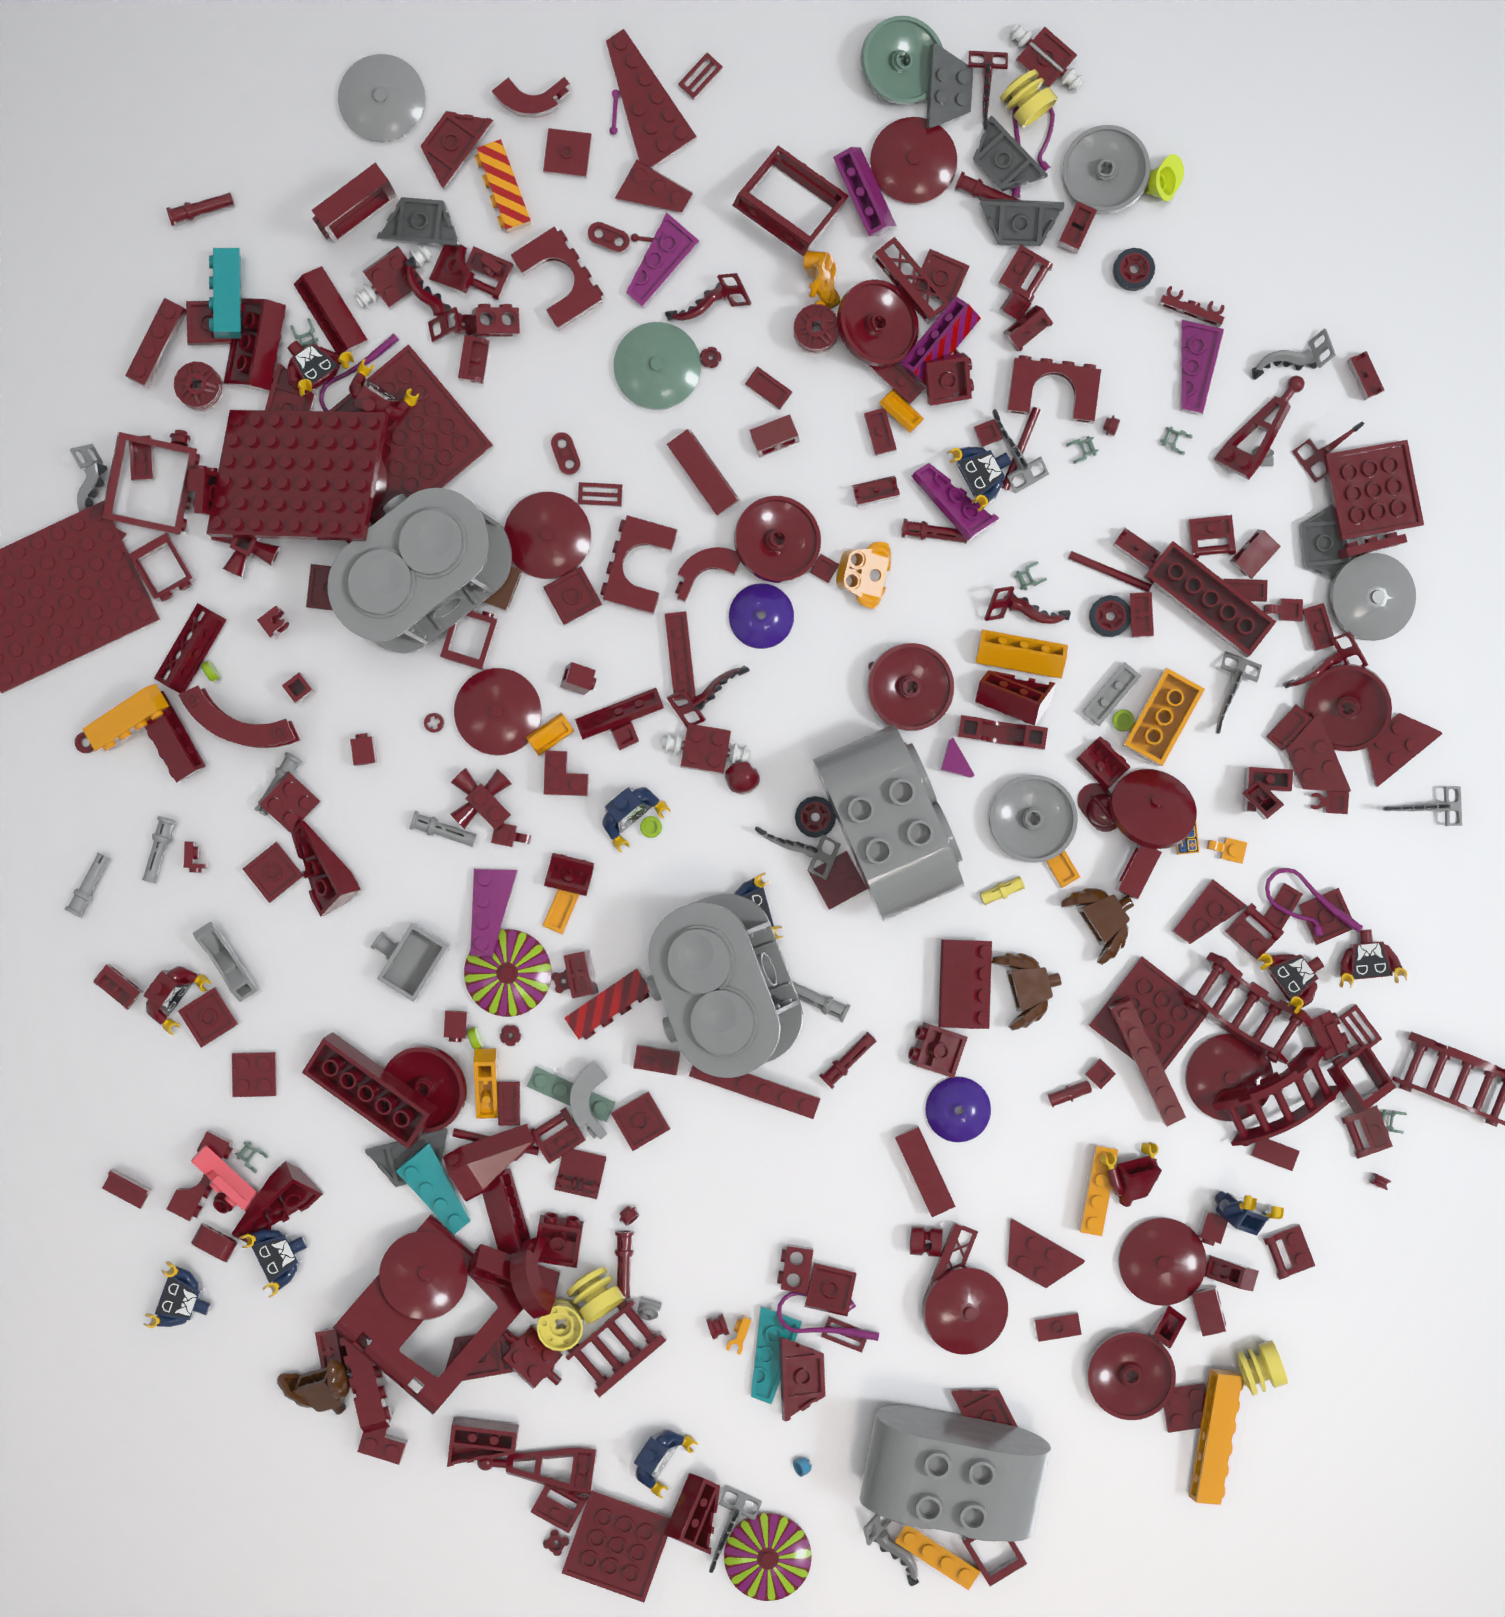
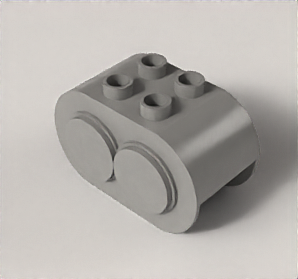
M428 488L415 492L408 498L405 494L392 498L383 508L386 515L373 525L369 522L366 541H352L338 553L329 572L328 596L335 615L351 632L362 638L372 640L380 647L392 652H416L429 645L503 586L510 573L512 563L511 546L504 528L489 512L462 494L450 489Z
M894 724L813 759L825 793L832 805L838 823L882 921H886L964 887V882L958 868V862L963 861L952 830L937 802L931 782L912 743L908 745L906 742L904 743Z
M735 894L710 896L672 911L656 927L651 937L648 951V962L652 975L647 977V985L655 1001L662 1000L668 1017L663 1018V1028L668 1040L671 1043L678 1042L683 1055L697 1069L709 1075L722 1078H733L748 1074L767 1062L780 1057L795 1043L803 1023L802 1006L777 939H775L768 916L757 903Z
M885 1406L876 1412L859 1500L868 1510L909 1527L942 1530L981 1541L1013 1542L1027 1540L1034 1534L1051 1446L1041 1436L1012 1425L913 1406Z

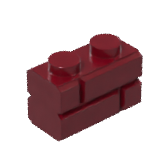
M1325 1010L1311 1017L1314 1022L1308 1028V1031L1315 1046L1323 1047L1325 1051L1322 1057L1323 1061H1327L1349 1050L1347 1045L1350 1042L1345 1032H1340L1337 1026L1340 1024V1020L1335 1012L1331 1013L1330 1010Z

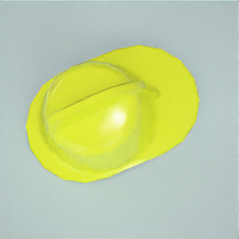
M1168 155L1159 167L1150 171L1149 182L1145 189L1146 194L1162 198L1166 202L1171 201L1184 177V165L1178 155Z

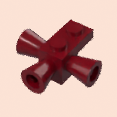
M211 537L213 541L230 544L229 548L234 550V553L222 569L242 578L247 556L253 558L256 555L270 566H273L280 551V546L260 542L262 538Z
M467 768L462 770L451 781L454 786L468 795L465 798L468 803L450 813L464 829H466L477 812L495 830L511 816L494 796L512 785L498 768L485 786L482 783L477 785Z

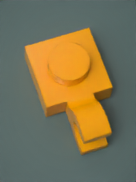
M1225 837L1224 843L1213 840L1208 841L1207 849L1221 852L1220 859L1243 864L1247 842Z
M743 1315L742 1320L737 1319L734 1327V1332H737L734 1339L728 1341L726 1345L727 1351L730 1350L732 1344H737L739 1347L737 1354L740 1355L742 1353L743 1342L752 1321L751 1317Z

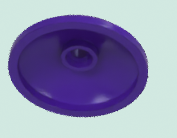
M753 584L742 589L733 599L729 609V623L734 635L743 644L756 649H767L780 644L789 635L794 622V610L790 599L782 590L770 584ZM758 612H765L766 617L759 619L757 617Z
M950 1077L939 1082L929 1093L925 1107L926 1118L932 1130L941 1138L951 1142H966L979 1136L987 1127L991 1116V1104L986 1091L977 1082L965 1077ZM961 1106L963 1113L958 1115L955 1113V1108Z

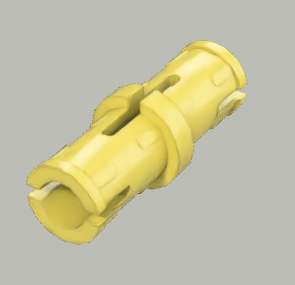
M1018 876L1008 882L997 883V886L980 892V896L986 906L1001 898H1008V895L1025 889L1021 877Z

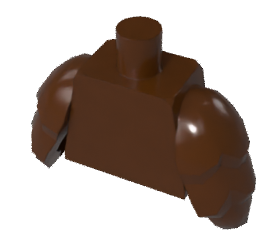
M1085 888L1083 891L1073 892L1069 897L1063 899L1061 907L1087 905L1078 909V912L1100 945L1105 944L1097 959V963L1103 965L1110 959L1115 958L1119 950L1126 945L1129 937L1127 923L1130 921L1126 911L1134 907V903L1127 895L1118 901L1114 894L1108 896L1101 889Z
M1005 953L1004 955L993 957L992 964L1018 969L1006 972L1016 1011L1023 1012L1008 1027L1014 1031L1020 1028H1027L1033 1022L1039 1021L1049 1008V999L1053 997L1051 988L1062 984L1059 973L1048 975L1045 967L1040 968L1039 962L1024 953Z
M329 1360L326 1368L302 1375L283 1373L277 1378V1384L283 1391L284 1396L295 1401L301 1407H312L317 1412L332 1409L337 1415L343 1413L346 1409L343 1401L350 1390L349 1375L339 1361Z

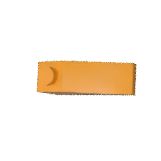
M497 1048L475 1049L473 1067L476 1119L498 1118Z

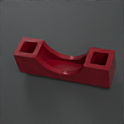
M166 298L163 299L125 375L128 379L149 389L158 371L161 356L186 315L184 307Z
M961 715L957 738L1045 750L1048 728Z
M208 1130L197 1152L204 1146H208L222 1160H228L234 1149L231 1147L233 1141ZM203 1174L201 1181L195 1187L178 1188L166 1210L188 1221L193 1220L194 1217L198 1218L203 1209L200 1205L204 1198L208 1199L213 1190L209 1185L212 1181Z

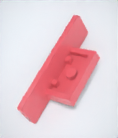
M204 1146L192 1158L191 1162L212 1181L209 1185L218 1194L222 1191L227 1195L224 1199L231 1206L235 1207L238 1205L246 1212L258 1192L208 1146Z

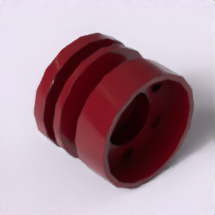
M811 304L804 307L797 314L794 321L793 332L797 346L804 352L812 355L828 352L836 344L839 336L836 314L829 307L822 304ZM817 324H820V329L822 331L817 330L816 332H813V327L811 325L816 326Z
M193 361L187 363L178 370L174 377L176 396L187 407L195 411L205 412L215 408L224 396V384L221 376L204 362ZM195 381H199L201 383V388L199 390L193 388L195 387Z

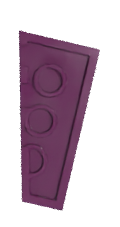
M667 212L626 291V294L642 308L700 242Z
M1182 320V410L1204 414L1224 329Z
M930 463L915 471L911 476L967 541L994 525L1000 519L995 514H989L984 508L978 511L981 507L978 502L972 504L973 500L966 496L967 492L952 485L951 479Z
M474 869L471 957H493L518 870Z

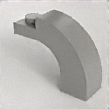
M593 1060L575 1079L570 1094V1108L578 1127L580 1128L587 1123L589 1126L586 1129L590 1135L601 1140L607 1135V1132L593 1116L589 1106V1099L592 1091L608 1077Z

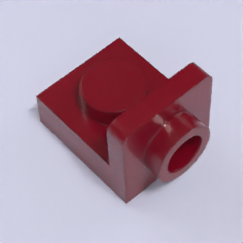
M185 841L183 868H189V872L202 873V868L208 869V864H195V859H199V846H196V842Z

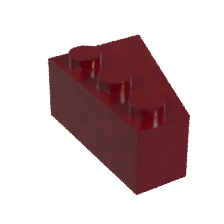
M988 670L979 682L975 702L1035 726L1051 704L1056 683L1049 682L1048 685L1036 683V679L1033 678L1025 681L1015 679V675Z
M454 1417L451 1425L447 1467L464 1462L471 1463L479 1459H491L515 1454L519 1425Z
M689 1473L664 1535L711 1555L712 1548L709 1547L711 1534H714L715 1527L712 1526L714 1513H717L720 1485Z

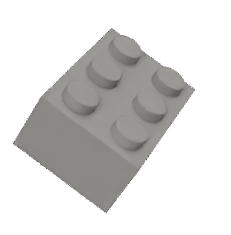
M411 923L377 977V980L411 1001L416 1002L451 945L417 924Z

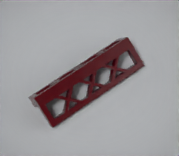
M895 237L874 253L873 260L892 283L908 296L915 310L927 325L949 305L950 302ZM894 244L899 250V258H890L885 250ZM901 263L910 264L913 267V274H903ZM915 280H923L927 284L926 292L917 291ZM929 296L938 297L943 303L935 311L928 304Z
M197 603L154 679L178 693L186 691L227 619ZM204 611L205 613L200 621H198L200 613ZM192 632V636L187 640L188 634ZM181 650V655L176 659L178 651ZM170 669V674L168 675L167 679H163L167 670Z
M953 1222L925 1295L932 1283L940 1275L953 1268L965 1266L977 1237V1230ZM961 1230L971 1233L970 1241L960 1246L958 1238ZM967 1247L965 1253H963L962 1248ZM960 1250L963 1257L962 1261L952 1266L950 1262L952 1253Z

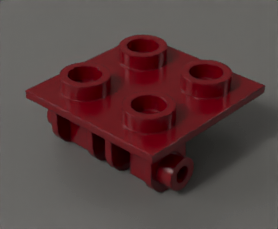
M572 1149L561 1158L554 1190L597 1199L607 1156Z

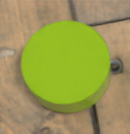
M210 660L202 664V670L211 682L221 678L219 671Z
M1119 710L1113 715L1112 724L1118 731H1128L1134 725V716L1128 710Z
M654 816L644 818L640 824L642 834L648 838L657 837L662 831L661 821Z
M476 1026L469 1028L467 1034L473 1049L483 1047V1040Z

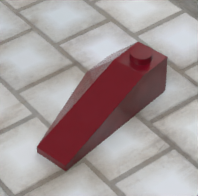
M304 820L300 821L291 831L297 855L300 859H303L305 871H303L304 878H308L312 889L309 891L310 898L321 917L351 901L361 889L348 867Z
M524 1124L460 1146L442 1157L450 1178L463 1199L467 1202L485 1192L490 1187L489 1184L497 1176L501 1177L505 1173L504 1169L513 1161H517L535 1144L529 1125Z
M285 1161L270 1175L233 1230L232 1235L239 1239L242 1235H251L263 1229H271L272 1225L281 1220L284 1223L290 1219L289 1215L298 1210L303 1212L323 1195L322 1191L300 1168ZM246 1238L240 1239L248 1243V1240Z

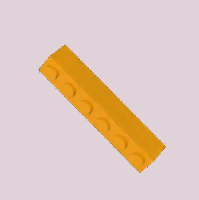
M1210 1368L1188 1496L1196 1503L1221 1505L1222 1498L1225 1496L1224 1484L1225 1478L1229 1473V1456L1233 1450L1232 1437L1236 1431L1235 1419L1240 1409V1391H1242L1244 1386L1243 1376L1236 1371Z

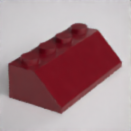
M241 298V338L231 339L232 344L230 345L223 384L270 391L286 305L268 299Z
M941 939L938 1027L989 1029L992 941Z

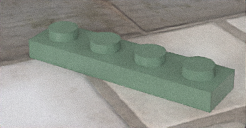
M535 1066L527 1087L570 1106V1094L574 1083ZM592 1091L589 1099L590 1110L594 1117L607 1122L615 1101Z

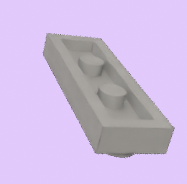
M1124 662L1082 713L1100 726L1141 675Z

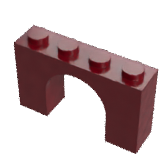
M554 226L512 253L511 257L523 276L550 261L564 263L572 270L574 286L571 292L565 298L546 309L548 315L560 331L602 304L601 297L604 294L597 284L593 286L589 278L592 276L586 266L581 268L577 262L580 257L575 249H569L565 242L568 239L562 230L557 231Z
M1019 355L1018 358H1014L1006 413L1028 415L1030 413L1034 384L1044 376L1057 375L1066 379L1074 392L1071 421L1094 423L1101 369H1096L1097 365L1084 364L1081 367L1075 366V362L1062 361V364L1053 363V359L1040 358V361L1031 360L1032 357Z
M627 515L626 520L621 519L618 532L622 534L620 541L615 540L612 553H615V558L613 562L609 561L606 574H609V579L607 583L603 582L600 595H603V601L654 615L660 593L630 583L624 575L623 563L627 554L639 546H651L672 552L678 530Z

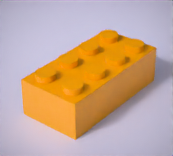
M1165 668L1122 746L1158 766H1163L1205 688Z

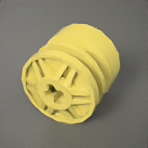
M1036 69L1019 76L1000 96L1002 103L1009 101L1006 105L1008 110L1019 107L1014 114V118L1022 128L1035 122L1058 101V97L1050 87L1039 91V88L1044 83V79L1039 78L1035 80L1039 75Z
M605 1267L585 1274L567 1291L569 1297L578 1295L573 1300L574 1305L585 1302L579 1313L587 1324L603 1317L625 1300L618 1286L607 1289L606 1286L610 1284L613 1278L611 1276L603 1278L608 1273Z
M556 1298L551 1313L538 1318L537 1333L541 1342L546 1347L556 1351L568 1350L575 1346L583 1333L584 1319L579 1313L581 1308L577 1304L574 1305L573 1301L568 1298ZM557 1319H565V1325H557Z
M1273 1340L1258 1344L1260 1355L1257 1356L1251 1348H1247L1249 1359H1246L1242 1350L1237 1352L1240 1374L1243 1376V1382L1250 1390L1252 1396L1258 1395L1256 1387L1258 1383L1262 1392H1266L1265 1381L1267 1380L1270 1381L1274 1388L1288 1384L1284 1366Z

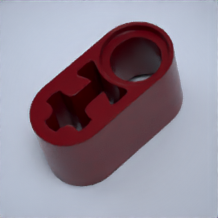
M201 1223L191 1244L223 1262H228L238 1242L211 1226Z

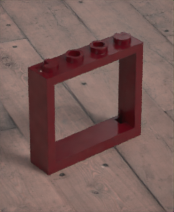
M778 145L741 189L732 206L804 257L843 208L849 195ZM773 165L833 207L810 236L751 194Z
M375 162L313 208L311 211L315 216L312 220L326 240L331 238L335 243L397 195L390 181Z
M118 432L101 519L180 535L181 531L186 529L187 518H184L185 509L189 510L192 498L188 497L187 476L189 475V469H194V465H198L200 460V454H197V449ZM126 441L189 454L174 527L112 514Z

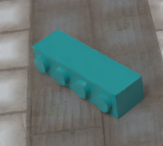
M213 248V255H209V269H213V276H209V289H213V297H209V310H213V318H209V330L214 332L215 339L241 338L240 248Z

